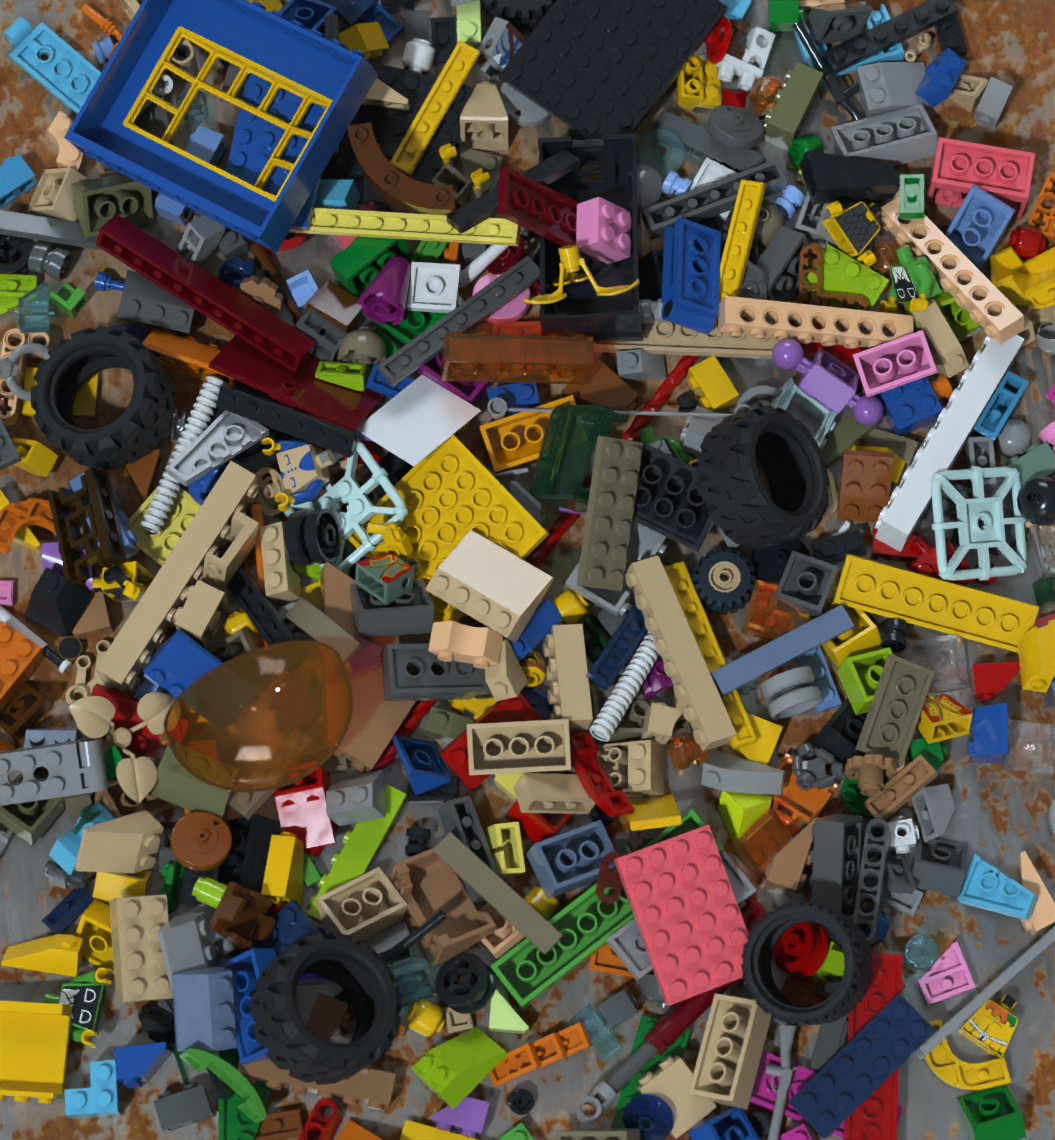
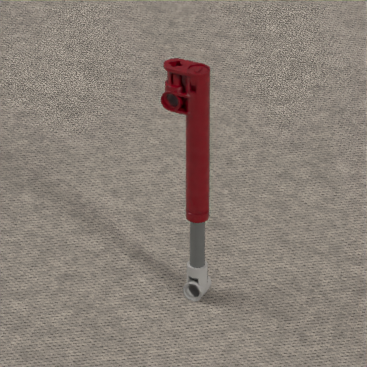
M752 897L748 898L745 901L746 903L739 909L748 934L751 932L752 927L759 923L758 920L768 913ZM735 981L676 1003L652 1027V1030L646 1033L642 1038L644 1043L605 1082L601 1081L580 1101L576 1108L578 1120L585 1124L596 1121L618 1098L617 1093L655 1055L661 1056L667 1050V1047H670L712 1005L714 994L722 995ZM585 1104L593 1106L595 1115L586 1116L582 1111V1106Z

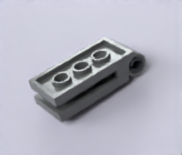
M387 644L385 650L381 651L384 701L470 700L472 697L475 699L494 698L485 681V669L476 668L473 664L454 660L451 662L441 661L438 659V655L428 651L429 644ZM407 669L411 670L414 673V676L410 675L407 672ZM431 669H435L439 675L434 674Z

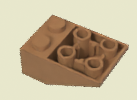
M815 817L774 857L764 887L765 890L792 899L795 892L800 894L806 878V874H803L802 871L803 869L808 870L811 863L812 850H810V846H814L812 826L815 823V819L819 818Z

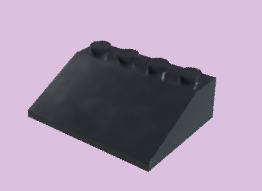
M641 441L643 449L632 520L698 552L714 521L701 495L697 468Z

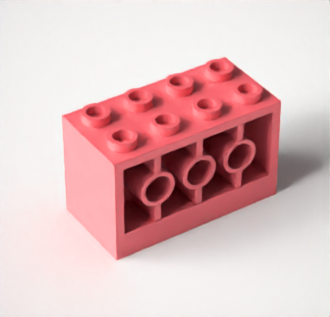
M939 137L932 160L926 203L960 209L969 191L975 184L1015 209L1012 218L1021 219L1029 198L1035 153Z

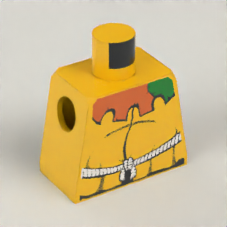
M1004 994L998 1004L988 999L958 1032L996 1059L1001 1058L1019 1021L1018 1018L1011 1014L1017 1001L1008 994Z

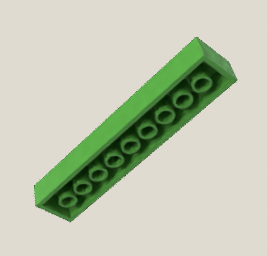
M691 809L681 817L682 824L669 826L641 849L705 826V824ZM714 837L719 854L724 852V848ZM617 868L548 921L563 936L546 955L542 954L527 939H524L490 966L522 1010L606 946V939L634 919Z

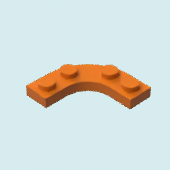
M28 498L26 501L12 502L0 511V552L6 554L16 532L24 526L38 525L56 533L52 511L49 506L50 501Z

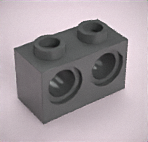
M309 308L296 323L295 328L316 341L313 350L315 356L326 362H334L338 358L341 341L347 333Z

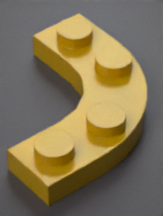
M941 1019L928 1022L936 1031L943 1026ZM946 1038L924 1057L929 1068L939 1079L958 1089L980 1091L1011 1083L1005 1057L982 1063H967L959 1060L952 1053Z

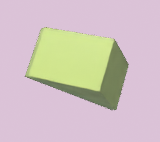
M495 989L491 998L489 1032L526 1034L529 1032L527 1024Z

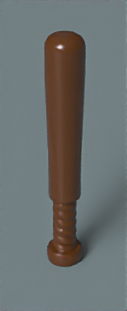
M256 242L252 243L250 246L251 253L266 277L278 285L277 292L283 295V301L292 314L293 323L296 325L304 313H301L292 298L288 286L267 249Z

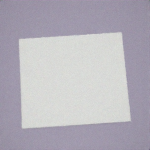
M421 375L370 416L357 431L410 465L416 466L481 410L426 376Z

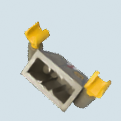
M450 143L442 146L439 149V154L443 159L441 169L431 181L435 185H453L454 201L461 207L484 195L482 184L490 179L489 173L483 174L481 167L470 175L471 182L453 168V162L450 161V158L457 156L456 148L454 146L451 147Z

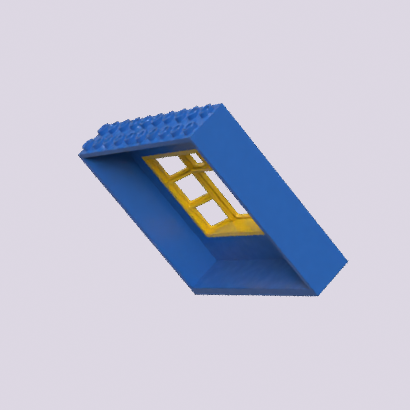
M143 0L64 138L82 154L277 253L348 129L347 125H350L376 80L378 74L372 68L373 64L366 60L365 54L354 48L352 51L345 49L346 46L336 39L329 41L325 39V35L315 29L310 32L305 29L306 27L296 20L289 22L285 20L286 17L275 10L270 13L265 10V6L256 1L250 3L246 0ZM182 38H186L210 53L197 77L170 62V58ZM218 58L241 68L228 92L205 82ZM164 69H168L192 84L179 108L152 93V89ZM249 73L272 83L259 107H255L236 97ZM281 88L303 99L290 123L267 113L269 106ZM200 89L285 130L255 185H251L169 143ZM146 100H150L174 114V118L161 139L134 124V120ZM312 103L326 107L313 132L298 127ZM293 135L308 139L295 163L280 159ZM278 166L290 172L277 195H274L262 189L273 169Z

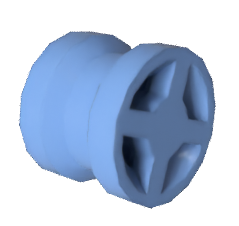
M109 35L100 42H91L100 64L105 63V60L109 59L110 51L114 46Z

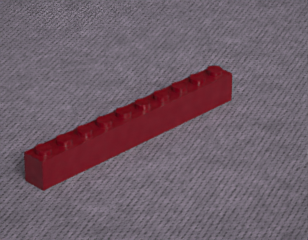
M116 214L100 228L96 242L97 247L292 372L296 373L311 359L316 341Z

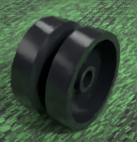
M323 508L310 512H293L289 515L285 524L284 539L288 555L295 565L309 566L315 563L325 564L326 562L332 563L336 561L341 549V532L337 518L331 510Z

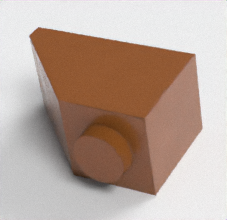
M149 447L148 454L132 464L128 461L124 462L131 479L144 501L152 494L163 459L161 450Z

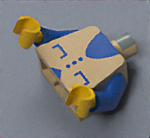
M271 438L262 439V444L272 445L270 449L262 450L265 455H272L275 450H279L276 457L286 494L278 493L275 496V502L285 501V503L278 505V509L284 512L290 508V504L299 505L316 499L323 485L330 480L328 466L336 462L333 451L328 449L323 452L322 448L302 440H279V443H274Z

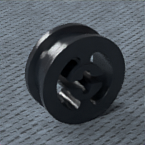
M0 234V258L6 263H0V274L26 275L30 271L28 269V261L35 245L34 240L16 237L24 241L22 244H18L13 238L15 236ZM8 237H10V244H11V246H12V248H13V249H10V250H9V243H8V241H7V239H6V238H8ZM9 251V258L12 264H8V256L5 252Z
M460 953L447 960L441 966L436 976L435 988L439 998L453 1011L460 1014H471L481 1010L491 1000L496 988V977L493 970L480 957L472 953ZM460 976L473 987L471 991L458 980Z

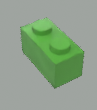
M304 852L303 880L309 889L319 884L323 874L319 868H315L313 856L309 857L307 852Z

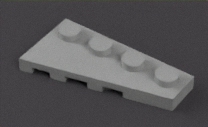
M225 410L167 468V474L187 487L212 469L221 466L269 436V429L258 422Z

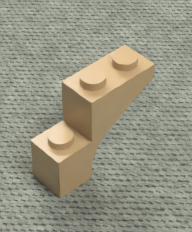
M674 692L671 707L666 703L656 702L651 703L645 711L641 739L653 740L665 745L672 737L675 723L685 719L683 705Z

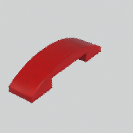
M588 730L569 734L570 756L573 767L591 799L611 817L633 813L635 809L623 790H615L597 760L596 754L599 749Z

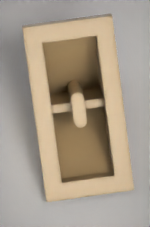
M960 74L948 97L971 113L979 104L989 81L986 78Z

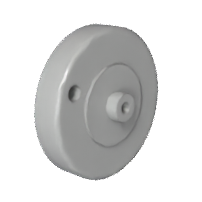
M503 82L499 94L509 121L520 126L531 127L545 122L551 116L548 112Z

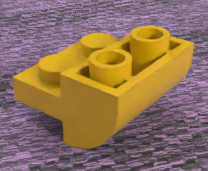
M694 54L677 76L678 105L687 110H693L695 107L714 109L721 106L720 79L717 78L719 68L708 60H702V55Z

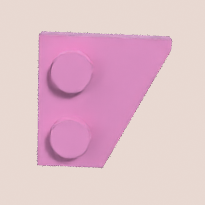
M954 942L917 982L927 1006L976 988L958 942Z

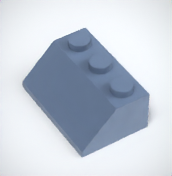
M212 967L171 974L176 1050L182 1052L192 1048L214 1052L237 1048L232 971L222 967Z

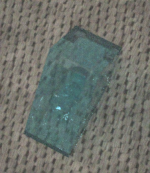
M48 282L40 284L19 298V309H14L15 324H20V333L50 332Z

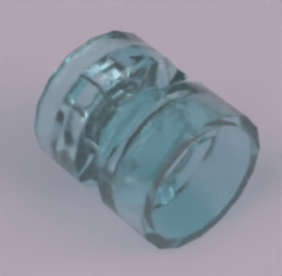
M926 935L912 937L903 948L901 954L903 955L902 962L909 971L915 973H923L929 970L938 956V946L935 941Z

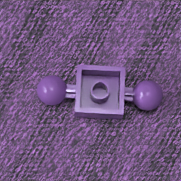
M783 339L775 344L772 350L774 363L783 370L797 369L802 373L799 387L805 395L815 397L821 401V405L825 409L835 411L838 414L847 404L852 408L854 419L861 425L871 426L881 420L884 408L880 399L874 395L867 398L866 395L860 396L855 393L860 375L821 347L809 361L803 356V349L797 341Z

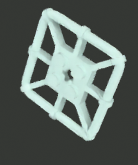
M357 438L354 454L347 459L345 476L335 485L329 480L324 485L327 492L316 502H306L299 505L290 504V508L284 511V514L288 518L294 512L293 508L309 510L327 508L331 510L337 518L341 532L340 554L331 565L345 573L366 553L374 551L377 548L376 545L383 539L382 535L375 533L370 537L362 525L373 515L378 514L392 515L393 517L384 525L394 522L398 526L404 517L408 516V509H406L402 497L387 478L388 473L384 468H380L366 446ZM333 452L336 462L343 457V455ZM358 454L373 473L372 478L362 487L355 479ZM380 484L396 507L374 506L367 495ZM344 503H349L347 513L341 512V506ZM356 531L363 544L342 561L345 540Z
M972 466L970 469L947 470L934 473L932 476L931 494L934 524L931 525L932 530L935 531L938 575L943 580L954 581L978 578L983 581L988 580L990 577L1012 576L1024 573L1027 569L1024 523H1027V520L1022 517L1017 506L1021 480L1019 477L1020 472L1016 468H980L979 466ZM1005 477V480L994 496L984 498L983 478ZM970 479L973 487V499H965L948 480ZM1012 487L1014 518H1004L1002 501ZM941 489L956 504L958 522L944 523ZM979 518L981 521H984V525L980 528L978 526ZM1004 524H1015L1017 553L1005 541ZM958 528L959 547L947 563L944 529ZM989 547H997L1012 563V566L990 567ZM969 549L978 550L979 567L977 569L956 570Z

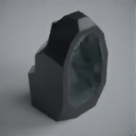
M145 1004L140 1007L138 1019L142 1029L148 1033L149 1039L155 1043L166 1042L169 1044L175 1037L174 1016L163 1008L152 1004Z

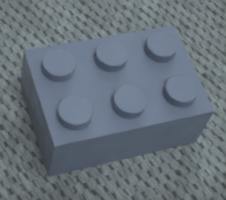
M601 820L535 843L526 853L547 899L601 880L617 868L614 859L618 858Z

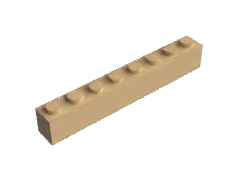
M659 556L631 563L625 572L626 583L632 588L636 606L642 611L645 618V627L653 636L655 650L663 659L665 673L673 682L675 696L680 699L683 705L685 719L690 722L693 728L695 742L700 745L702 751L730 743L737 735Z

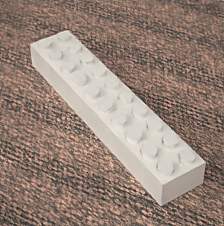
M1015 335L999 345L994 338L990 339L986 336L982 348L977 351L970 368L965 371L960 380L961 383L957 389L955 388L946 408H943L937 423L929 431L924 445L917 451L911 467L907 468L899 487L895 488L888 505L880 513L879 520L874 527L878 529L875 536L877 540L899 552L903 550L932 501V476L934 473L951 469L968 437L973 432L974 425L1007 370L1009 371L1014 363L1024 338Z

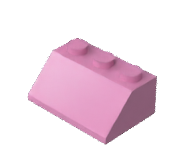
M923 330L853 354L867 398L938 373Z

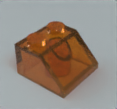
M772 808L735 842L732 852L752 873L758 869L762 872L771 864L770 858L776 852L779 853L789 843L791 833Z

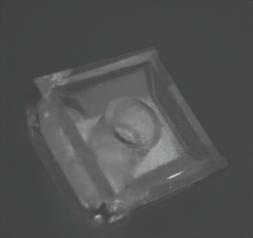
M1007 719L1008 753L1004 758L1003 770L1029 771L1054 775L1055 723Z

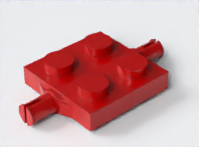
M921 535L918 536V540L915 538L913 543L921 552L915 560L907 564L908 570L942 579L938 575L936 544L929 546ZM946 537L945 544L948 563L957 548ZM964 558L956 568V570L972 569ZM974 579L945 580L966 586Z

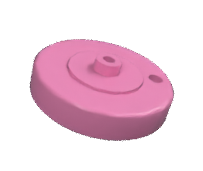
M487 273L476 282L472 296L502 274L492 275ZM528 287L485 320L493 324L502 325L513 323L522 318L530 307V304L523 302L522 297L531 299L530 288Z

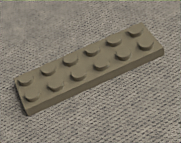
M605 436L597 437L576 584L578 586L622 591L643 449V443Z

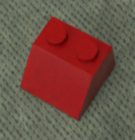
M516 799L505 818L510 822H519L520 831L533 842L538 843L557 836L574 814L521 813L518 800Z

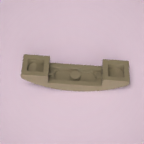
M302 597L285 614L288 620L305 631L345 665L362 647L350 634Z

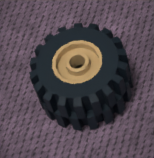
M716 548L715 553L712 550L707 552L706 557L702 556L699 559L698 565L695 566L692 580L694 588L698 593L703 608H711L710 612L715 614L716 610L720 611V615H726V611H730L731 614L736 613L737 608L743 609L746 602H749L751 599L756 575H754L753 565H749L750 560L747 557L743 559L741 552L737 551L734 554L732 553V548H727L726 552H722V548Z

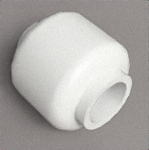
M413 38V41L405 45L402 64L408 67V71L422 74V71L431 70L435 56V49L431 46V42Z

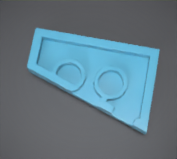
M974 853L957 900L962 904L1029 921L1037 897L1034 893L1012 878L1010 879Z

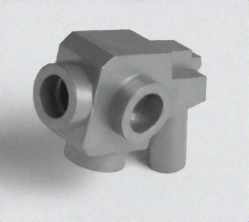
M48 861L44 868V875L48 876L49 884L63 889H68L69 887L83 889L88 885L87 880L96 873L76 871L69 875L55 861Z

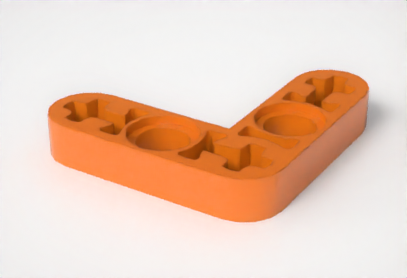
M1053 172L1045 181L1028 220V226L1036 228L1035 224H1040L1042 214L1044 216V226L1038 228L1042 233V238L1055 242V205L1051 209L1042 207L1046 200L1055 201V188L1053 185L1055 183V172Z

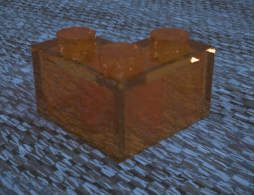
M756 579L741 633L773 641L794 630L798 616L774 609L777 599L774 595L778 585Z

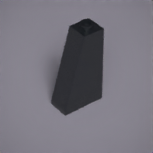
M812 150L805 152L799 164L812 204L832 203L835 200L867 201L892 199L900 186V178L891 164Z

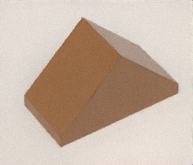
M98 591L72 631L74 637L80 641L113 633L106 598L100 591Z

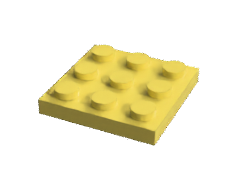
M181 487L179 491H176L177 497L173 498V505L169 506L171 510L166 513L168 517L163 520L165 523L164 526H160V533L150 532L140 525L141 521L145 520L143 518L144 514L148 513L147 508L151 507L150 501L154 500L153 494L157 493L156 489L129 518V523H127L128 528L135 533L138 542H136L138 549L160 567L163 566L201 507Z

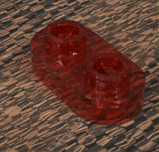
M616 852L606 854L600 865L596 884V896L604 904L617 902L622 893L623 884L618 870L612 871L609 869V865L614 862V859L622 856ZM605 888H612L614 890L611 896L605 895Z

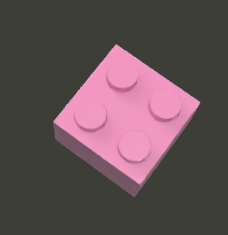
M601 197L577 204L576 245H578L579 251L607 264L630 257L631 212Z

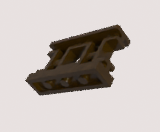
M92 467L84 471L85 475L80 477L82 488L72 493V490L61 487L58 489L59 492L51 491L48 493L64 576L67 581L79 585L85 584L90 579L88 567L97 562L99 566L111 568L112 564L121 565L127 562L109 475L107 472ZM90 497L91 503L85 505V500ZM76 506L77 511L71 513L70 507ZM89 518L92 532L81 537L79 523ZM99 542L100 548L95 550L94 544ZM85 550L86 555L81 558L80 552Z

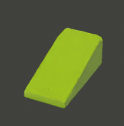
M320 361L315 378L353 390L365 391L368 381V366L361 363Z

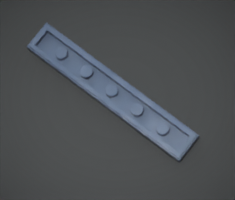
M840 605L711 673V677L723 697L853 629L854 624L843 605Z

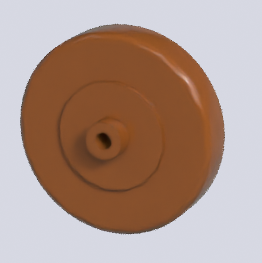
M204 811L192 812L180 818L174 825L170 839L171 851L180 864L191 870H212L219 867L228 858L232 846V834L229 826L219 816Z

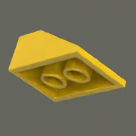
M832 599L828 611L840 606L841 604L834 603ZM845 605L843 607L853 622L854 628L821 645L828 657L838 668L846 658L872 652L881 646L877 626L864 611ZM798 611L805 623L816 618Z

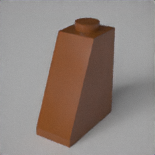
M597 357L562 390V398L573 395L577 405L592 410L635 411L638 407L639 394ZM608 414L620 419L625 416L623 414Z

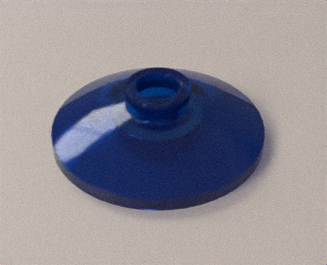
M640 1094L633 1097L626 1104L623 1111V1122L626 1129H640V1140H664L673 1129L674 1114L669 1104L661 1097L653 1094ZM642 1120H649L651 1125H646Z

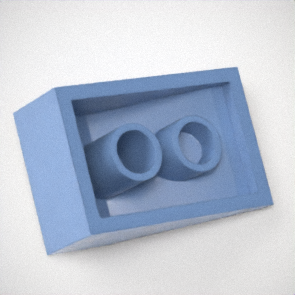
M974 184L945 236L974 265L981 269L990 260V256L993 255L999 245L1015 209Z

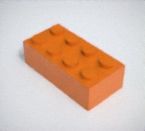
M3 621L0 622V713L44 659L42 647Z

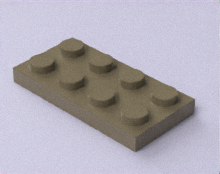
M888 654L855 749L866 754L883 755L884 758H893L897 766L902 767L935 672L896 655Z

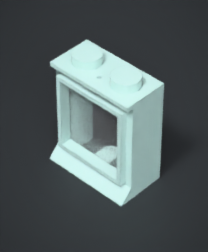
M791 377L779 388L781 394L773 401L771 406L774 409L782 408L792 413L796 420H800L811 432L821 450L827 442V439L824 437L831 432L836 424L834 418L837 413L825 409L816 398L805 395L801 388L794 384Z

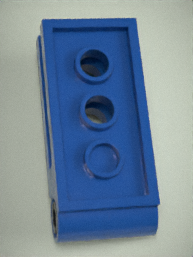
M681 217L675 221L674 227L668 226L664 230L661 303H663L661 318L663 320L705 335L709 334L713 329L719 312L720 231Z

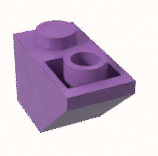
M465 1097L454 1110L447 1106L433 1114L432 1122L436 1123V1128L451 1132V1128L462 1130L461 1135L476 1138L477 1134L481 1136L483 1134L490 1103Z

